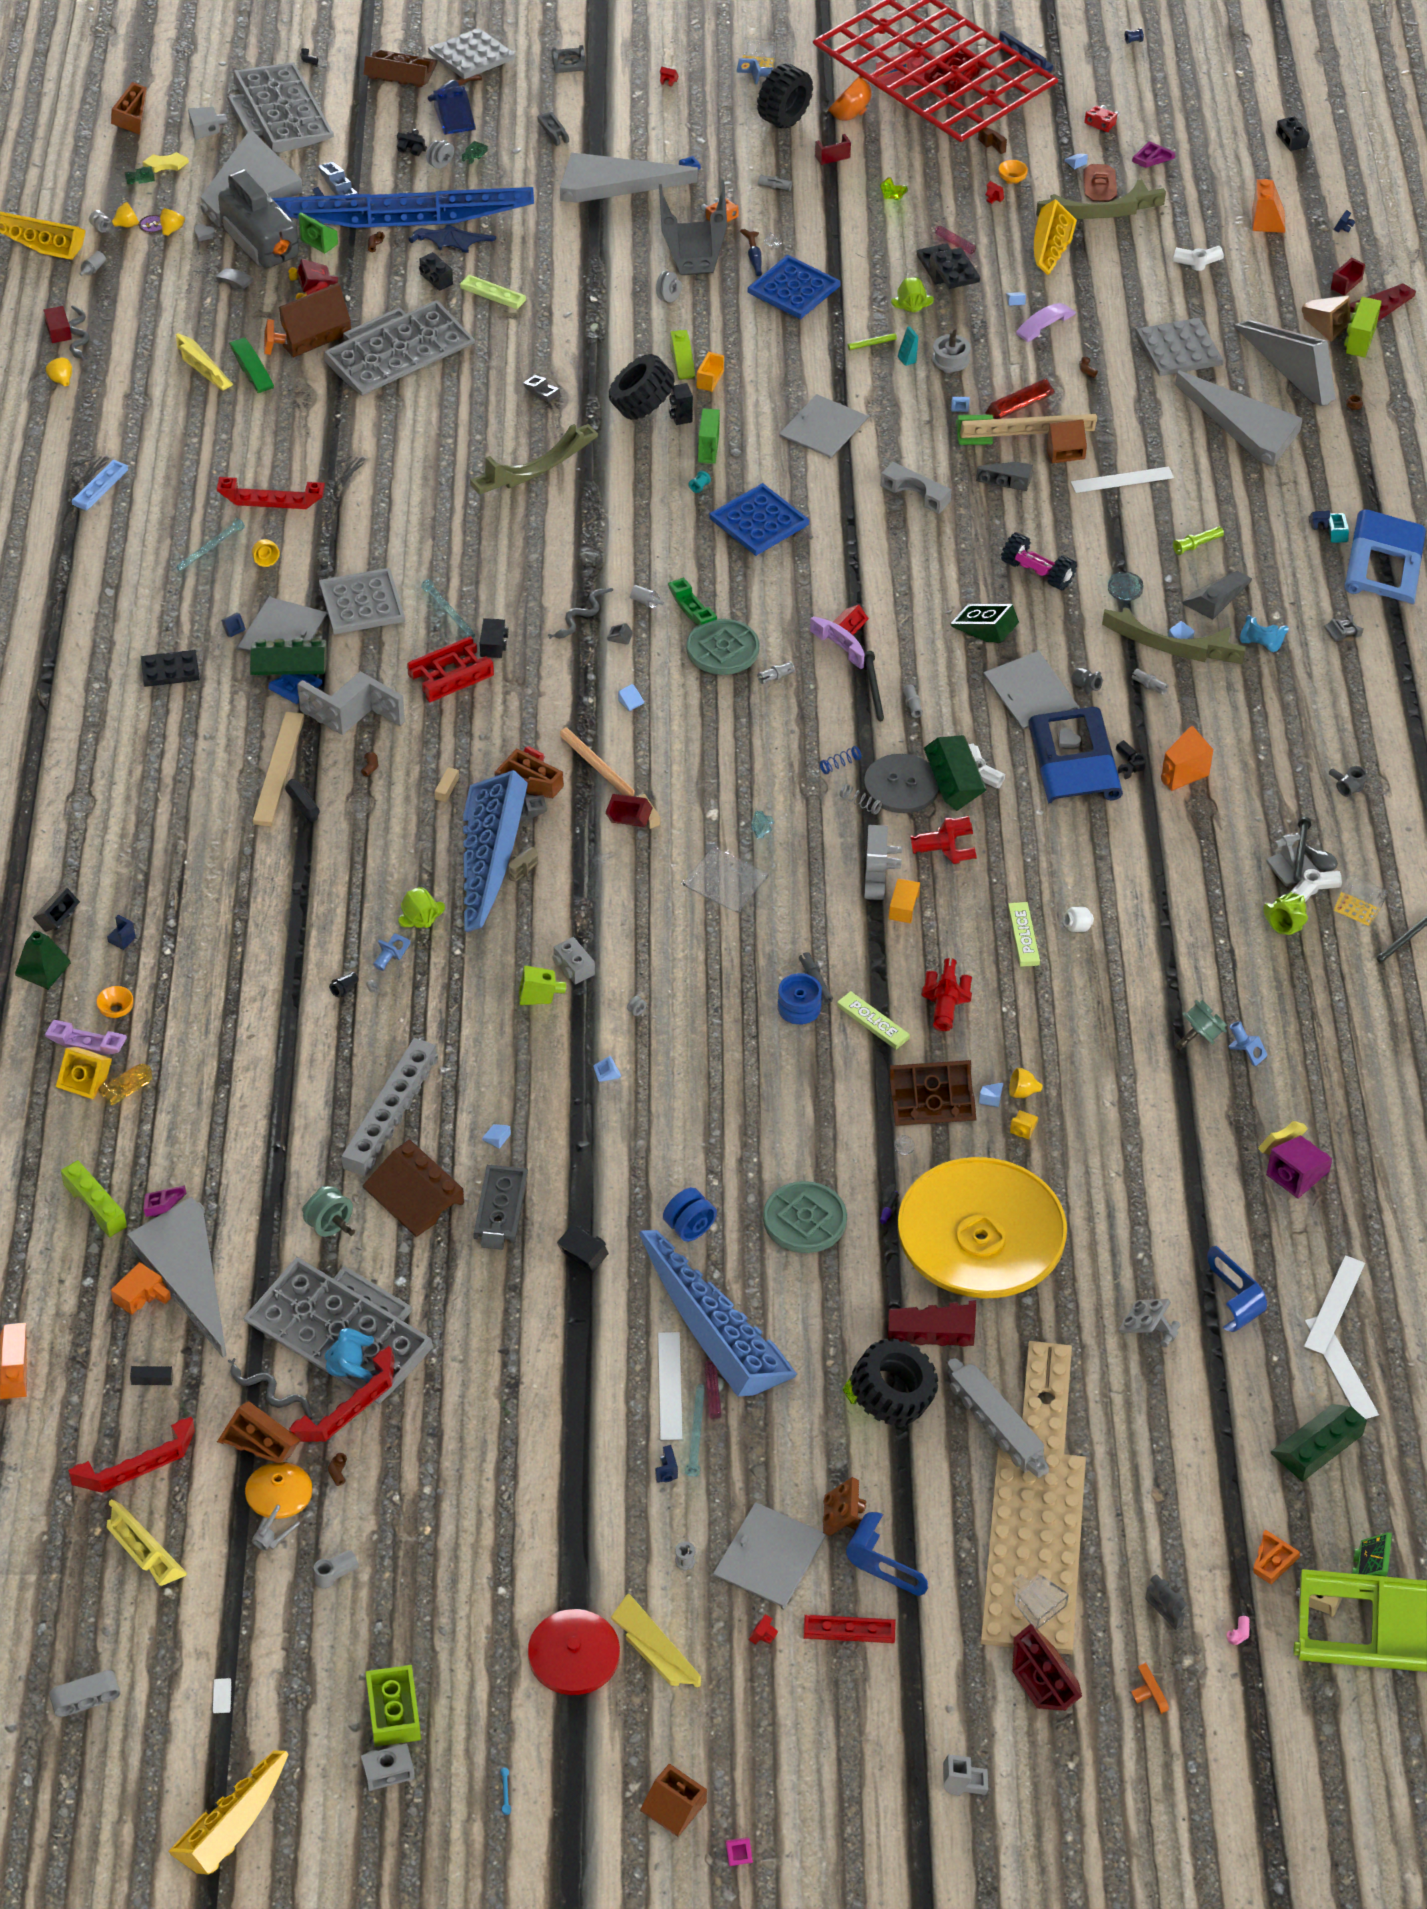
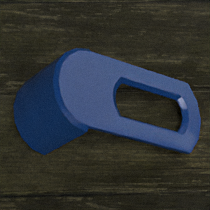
M1213 1246L1209 1248L1207 1253L1211 1270L1238 1294L1226 1303L1235 1319L1222 1327L1226 1331L1235 1332L1266 1311V1295L1255 1280L1220 1248ZM1216 1257H1219L1242 1279V1288H1239L1232 1279L1216 1266Z
M879 1512L866 1513L846 1547V1555L850 1562L859 1569L917 1596L925 1594L929 1587L928 1581L922 1573L873 1551L880 1537V1534L874 1530L883 1514ZM883 1562L917 1578L918 1584L913 1586L881 1571L879 1563Z

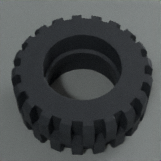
M788 63L774 68L767 75L766 80L763 81L762 88L758 93L757 110L760 117L781 129L794 126L801 119V116L805 114L807 107L810 105V99H812L813 81L810 75Z
M643 355L641 358L638 357L633 362H630L614 378L615 380L611 383V388L609 389V400L627 419L637 420L638 418H643L645 415L652 413L654 409H657L666 400V397L670 395L675 382L674 374L657 355Z
M883 1339L870 1345L854 1366L853 1375L851 1376L852 1392L854 1396H857L856 1401L859 1406L862 1405L868 1415L872 1414L874 1416L873 1419L877 1421L883 1420L885 1424L889 1425L893 1423L896 1425L910 1424L925 1412L935 1398V1394L938 1391V1375L934 1373L936 1369L933 1363L928 1361L929 1357L926 1353H921L920 1348L916 1345L913 1347L910 1345V1342L905 1340L899 1342V1339H891L890 1341ZM880 1371L891 1372L900 1377L906 1384L909 1393L896 1391L887 1385Z

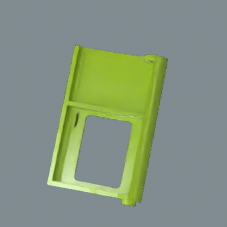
M1302 1569L1300 1576L1298 1642H1294L1293 1654L1301 1661L1427 1672V1580ZM1311 1595L1370 1600L1372 1602L1371 1644L1364 1645L1309 1639V1597Z

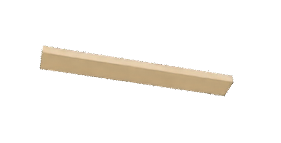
M1081 414L962 421L960 436L961 438L1047 434L1050 423L1080 419L1084 420L1085 431H1095L1097 415Z
M285 712L254 814L253 825L270 827L273 825L303 725V713Z

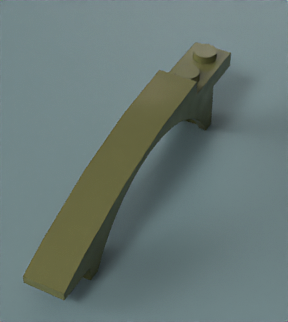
M1139 179L1128 194L1106 203H1079L1053 194L1050 195L1051 199L1037 201L1036 215L1039 217L1041 207L1055 199L1075 219L1135 215L1139 209L1164 205L1166 191L1164 188L1148 191L1143 180Z
M575 424L570 425L561 440L551 450L538 459L522 465H503L496 462L491 456L486 457L485 474L470 479V485L479 495L504 485L509 489L562 463L598 437V433L589 424L576 428Z
M1123 608V612L1104 609L1102 625L1143 645L1205 662L1206 658L1243 664L1246 646L1229 643L1231 628L1226 627L1213 635L1203 638H1172L1158 634L1142 625L1133 616L1129 608Z

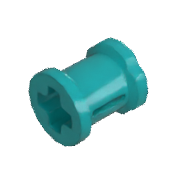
M701 470L694 479L689 481V488L695 493H700L703 487L711 482V477L707 472Z

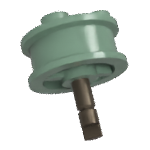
M1195 1000V1005L1187 1013H1182L1193 1028L1175 1045L1177 1049L1180 1050L1182 1047H1185L1198 1034L1204 1036L1214 1045V1039L1222 1032H1227L1225 1029L1227 1024L1217 1014L1213 1016L1211 1014L1213 1010L1203 1000L1200 1002Z
M320 1187L302 1208L304 1221L309 1226L314 1227V1230L320 1236H331L341 1229L350 1236H353L355 1230L347 1223L352 1215L353 1204L350 1199L342 1196L340 1190L336 1187Z

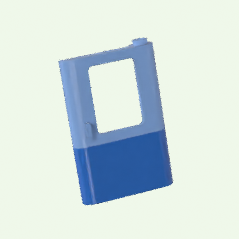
M1371 510L1359 511L1348 564L1345 590L1351 594H1357L1365 590L1414 604L1426 535L1425 527L1421 524ZM1371 550L1404 559L1399 588L1366 578Z

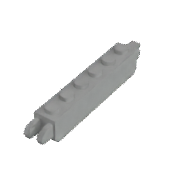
M956 1358L950 1359L948 1362V1376L951 1380L950 1388L952 1392L962 1399L966 1409H970L974 1413L978 1423H982L986 1427L990 1437L998 1441L1002 1451L1010 1455L1014 1465L1020 1467L1024 1473L1032 1472L1037 1478L1049 1473V1466L1044 1459V1444L975 1365L969 1364L964 1366L960 1360Z

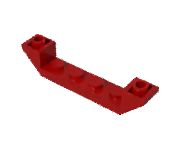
M219 477L217 492L237 506L307 509L323 497L325 483L307 482L305 492L242 489L238 488L237 478Z
M388 1346L384 1350H380L372 1359L375 1370L379 1374L374 1375L363 1388L357 1389L346 1402L339 1404L333 1413L322 1418L317 1426L304 1415L301 1419L293 1422L289 1431L301 1439L300 1442H326L392 1387L395 1360L392 1348Z
M193 1418L181 1419L171 1425L173 1441H167L157 1448L147 1450L132 1459H126L116 1466L105 1468L100 1473L95 1474L89 1461L75 1465L68 1470L71 1484L103 1493L184 1457L195 1433Z

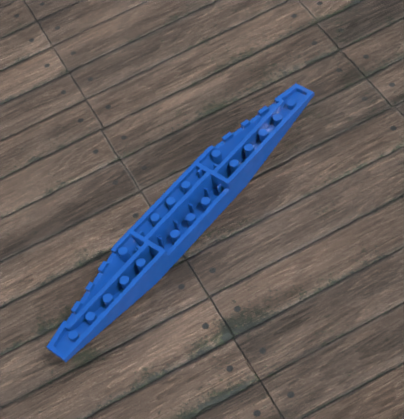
M533 187L272 199L290 218L299 219L298 214L301 212L322 223L352 228L455 224L534 204Z

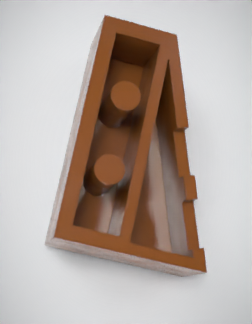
M134 82L130 84L112 108L111 124L140 135L146 105L147 87Z
M517 748L494 772L495 776L514 770L528 782L526 789L528 794L544 795V797L553 799L564 787L563 771Z
M248 1401L238 1407L217 1442L235 1446L238 1450H246L255 1453L256 1456L281 1464L292 1455L301 1439Z

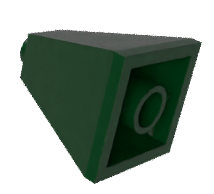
M35 930L25 942L15 976L49 990L71 964V961L48 935Z

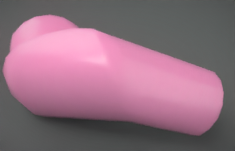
M1240 1616L1238 1618V1629H1233V1632L1230 1630L1227 1632L1226 1637L1230 1644L1238 1645L1249 1637V1617Z

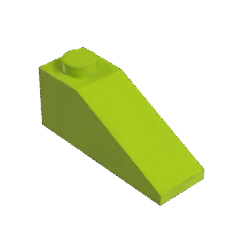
M687 330L670 331V348L678 379L695 378Z

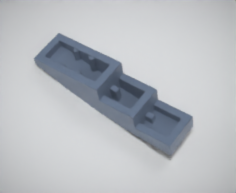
M334 162L318 166L319 171L335 195L358 194L352 188L351 182L345 177L344 171Z

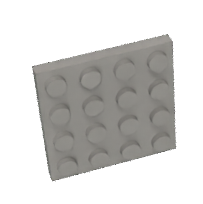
M480 28L428 48L431 56L463 79L515 59L514 52Z
M1200 318L1136 329V335L1159 376L1175 374L1178 370L1187 372L1223 365V358Z
M390 568L319 580V586L333 634L405 622V615Z

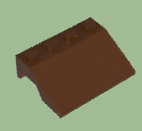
M377 49L372 53V56H365L363 75H367L370 79L383 78V81L386 82L395 80L399 84L406 85L412 83L415 87H423V85L429 82L438 60Z
M339 283L279 307L280 321L286 332L287 343H284L283 347L293 358L343 337L344 332L351 330V320Z
M971 1060L890 1065L888 1073L895 1126L977 1120L975 1096L972 1088Z
M410 1139L393 1150L363 1184V1188L415 1237H418L435 1225L441 1212L454 1203L458 1205L464 1204L463 1187Z

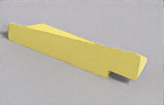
M179 333L176 334L177 348L181 350L182 359L222 391L233 385L193 339Z
M113 1499L109 1501L112 1512L111 1519L107 1520V1529L142 1569L146 1571L149 1569L160 1586L187 1575V1572L122 1504Z
M627 1594L611 1616L613 1622L628 1632L626 1640L670 1686H679L680 1683L694 1684V1687L701 1686L700 1674L630 1594Z

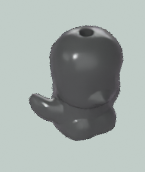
M1078 668L1072 674L1073 684L1079 687H1086V695H1089L1092 690L1098 691L1101 689L1103 683L1101 672L1091 673L1084 668Z

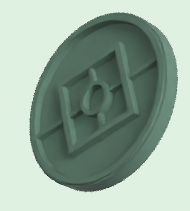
M717 619L696 626L690 632L686 644L687 655L695 666L703 671L718 675L735 674L746 670L757 660L760 648L757 634L746 624L732 619Z
M799 1181L786 1184L770 1195L764 1207L763 1222L770 1238L781 1247L798 1253H814L831 1247L842 1237L847 1225V1210L841 1197L829 1187L815 1182Z

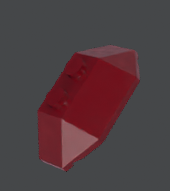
M1030 1623L1013 1638L1012 1672L1036 1708L1066 1711L1082 1697L1080 1684L1056 1648L1033 1624Z

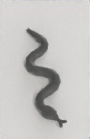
M72 305L71 308L80 317L69 321L72 334L82 336V338L74 341L69 349L74 357L83 358V361H85L88 357H84L82 351L75 348L86 344L89 340V334L85 330L74 328V326L82 323L86 315L83 310Z
M613 588L598 589L591 592L589 602L593 608L588 610L580 608L570 609L565 616L570 629H560L554 635L548 634L550 636L549 639L552 637L565 638L576 631V624L572 617L575 615L587 617L597 614L600 607L595 597L612 592Z
M236 1359L228 1360L232 1364L231 1376L239 1385L251 1386L258 1382L266 1381L268 1383L266 1400L271 1406L280 1408L294 1402H300L307 1417L310 1420L312 1419L310 1404L304 1396L294 1394L282 1399H276L274 1394L277 1382L274 1376L269 1373H258L243 1379L241 1378V1370L234 1364Z

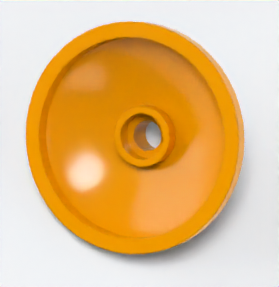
M276 1462L269 1463L258 1468L249 1477L245 1487L247 1503L259 1515L269 1518L276 1505H280V1509L274 1519L288 1518L302 1511L310 1502L313 1491L309 1475L299 1466L287 1462H282L281 1464Z

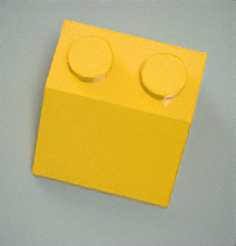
M78 1047L66 1048L56 1087L94 1099L107 1079L112 1058Z

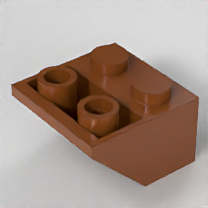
M1083 419L1049 424L1046 450L1052 463L1086 458L1087 442Z
M668 1764L655 1779L640 1811L679 1837L707 1803V1789L671 1764Z

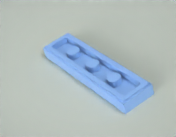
M112 460L72 499V505L87 511L128 471V465Z

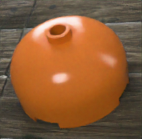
M859 75L829 107L828 111L836 119L842 121L852 120L858 114L861 116L867 110L866 105L870 102L872 96L869 83Z

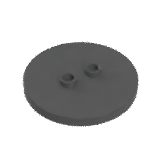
M891 754L881 757L873 762L865 773L864 788L869 798L872 797L871 801L873 803L876 800L881 801V808L895 813L917 812L931 805L939 794V787L929 762L914 755Z

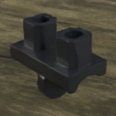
M413 129L412 133L407 132V134L398 132L397 149L399 152H406L407 147L411 148V154L419 156L422 151L426 152L425 139H423L422 135H419L417 129Z

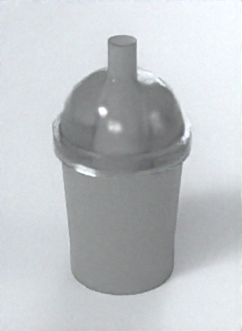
M96 251L92 256L84 260L80 267L82 271L80 275H94L100 266L106 262L104 254Z
M634 585L630 594L631 599L646 605L648 608L664 604L663 601H660V595L655 590Z

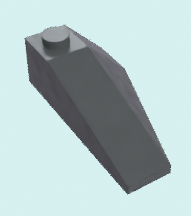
M1235 571L1193 591L1183 601V605L1213 620L1252 581V578L1239 571Z

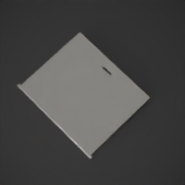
M816 394L779 433V436L828 456L831 459L870 415H865Z
M269 596L236 649L251 652L252 642L257 639H265L266 641H274L279 638L285 641L295 638L311 640L328 613Z
M1039 650L983 673L1022 730L1029 727L1028 720L1034 715L1076 708L1080 709Z
M755 1502L714 1571L713 1576L773 1602L784 1610L825 1539L826 1534Z

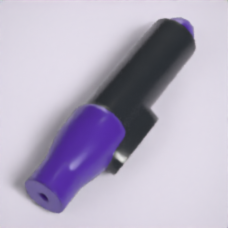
M898 1191L891 1193L880 1218L882 1224H885L888 1218L892 1217L896 1209L895 1204L899 1197Z

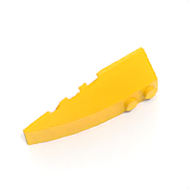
M1056 199L1041 207L1034 235L1036 265L1047 275L1051 273L1057 264L1056 261L1061 258V254L1067 249L1066 246L1071 243L1077 221Z
M0 212V233L41 254L73 260L83 247L86 230L82 228Z
M273 1750L251 1770V1777L240 1780L233 1786L236 1790L226 1798L222 1796L216 1802L218 1807L210 1814L205 1812L168 1851L170 1855L197 1874L209 1875L216 1871L221 1860L234 1851L235 1845L253 1824L267 1802L281 1774L288 1753L286 1751Z

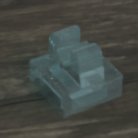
M755 811L751 822L756 838H764L765 833L772 831L770 824L775 823L772 816L764 815L763 811Z

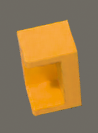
M708 351L697 371L696 388L713 392L724 372V355Z
M897 879L889 907L890 920L912 923L913 909L916 899L920 894V882Z

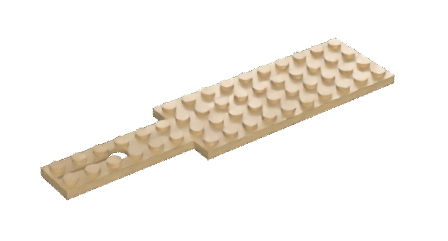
M1029 1341L1022 1420L1044 1444V1459L1049 1466V1473L1039 1478L1030 1471L1024 1473L1020 1467L1014 1465L1010 1455L998 1447L981 1644L1014 1648L1013 1638L1031 1623L1056 1648L1058 1653L1072 1655L1086 1457L1064 1454L1072 1345ZM1042 1392H1049L1054 1396V1400L1050 1404H1043L1038 1395Z

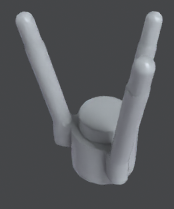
M276 1505L269 1519L263 1516L259 1528L253 1536L252 1543L263 1551H266L269 1547L274 1549L278 1542L300 1524V1521H296L274 1539L275 1533L269 1527L277 1515L280 1505Z

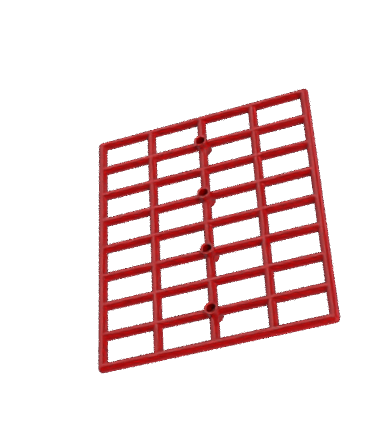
M883 0L813 40V44L959 142H963L1058 83L1057 77L939 0H920L907 9L895 0ZM928 3H932L941 9V11L925 20L912 13ZM888 4L900 12L889 19L880 18L878 20L871 15ZM946 14L959 21L943 32L931 25V23ZM905 16L918 23L901 34L889 27ZM864 18L876 25L860 36L847 29ZM964 26L977 33L962 43H958L948 36ZM923 28L936 35L924 43H913L907 39V37ZM839 32L852 39L835 50L822 43ZM876 33H888L894 37L877 48L865 41ZM983 37L994 44L993 47L979 55L966 48ZM940 40L953 46L952 49L937 58L925 51L926 48ZM899 42L912 49L895 60L883 53V51ZM857 44L870 51L853 62L840 55ZM1000 49L1013 56L997 67L984 60ZM959 51L971 58V60L959 67L956 65L950 67L942 62ZM875 56L888 63L871 74L858 67ZM913 56L916 58L923 56L930 61L913 72L901 65V63ZM1017 61L1031 68L1015 79L1002 72ZM977 63L989 70V72L974 81L960 74ZM934 66H938L948 73L931 84L919 77L920 74ZM892 68L906 75L889 86L876 79ZM1035 73H1039L1049 80L1033 91L1021 84L1022 81ZM994 75L1007 82V84L997 90L989 89L986 91L978 86ZM910 80L924 87L908 98H904L894 91ZM948 80H959L966 85L949 96L937 89L938 86ZM1012 87L1026 94L1010 105L997 98ZM971 89L984 97L968 108L955 101V99ZM928 92L942 99L926 110H922L912 103ZM994 103L1002 109L986 120L973 113V111L985 104L993 105ZM947 104L960 111L943 123L930 115ZM965 116L978 123V125L962 135L949 128V126Z

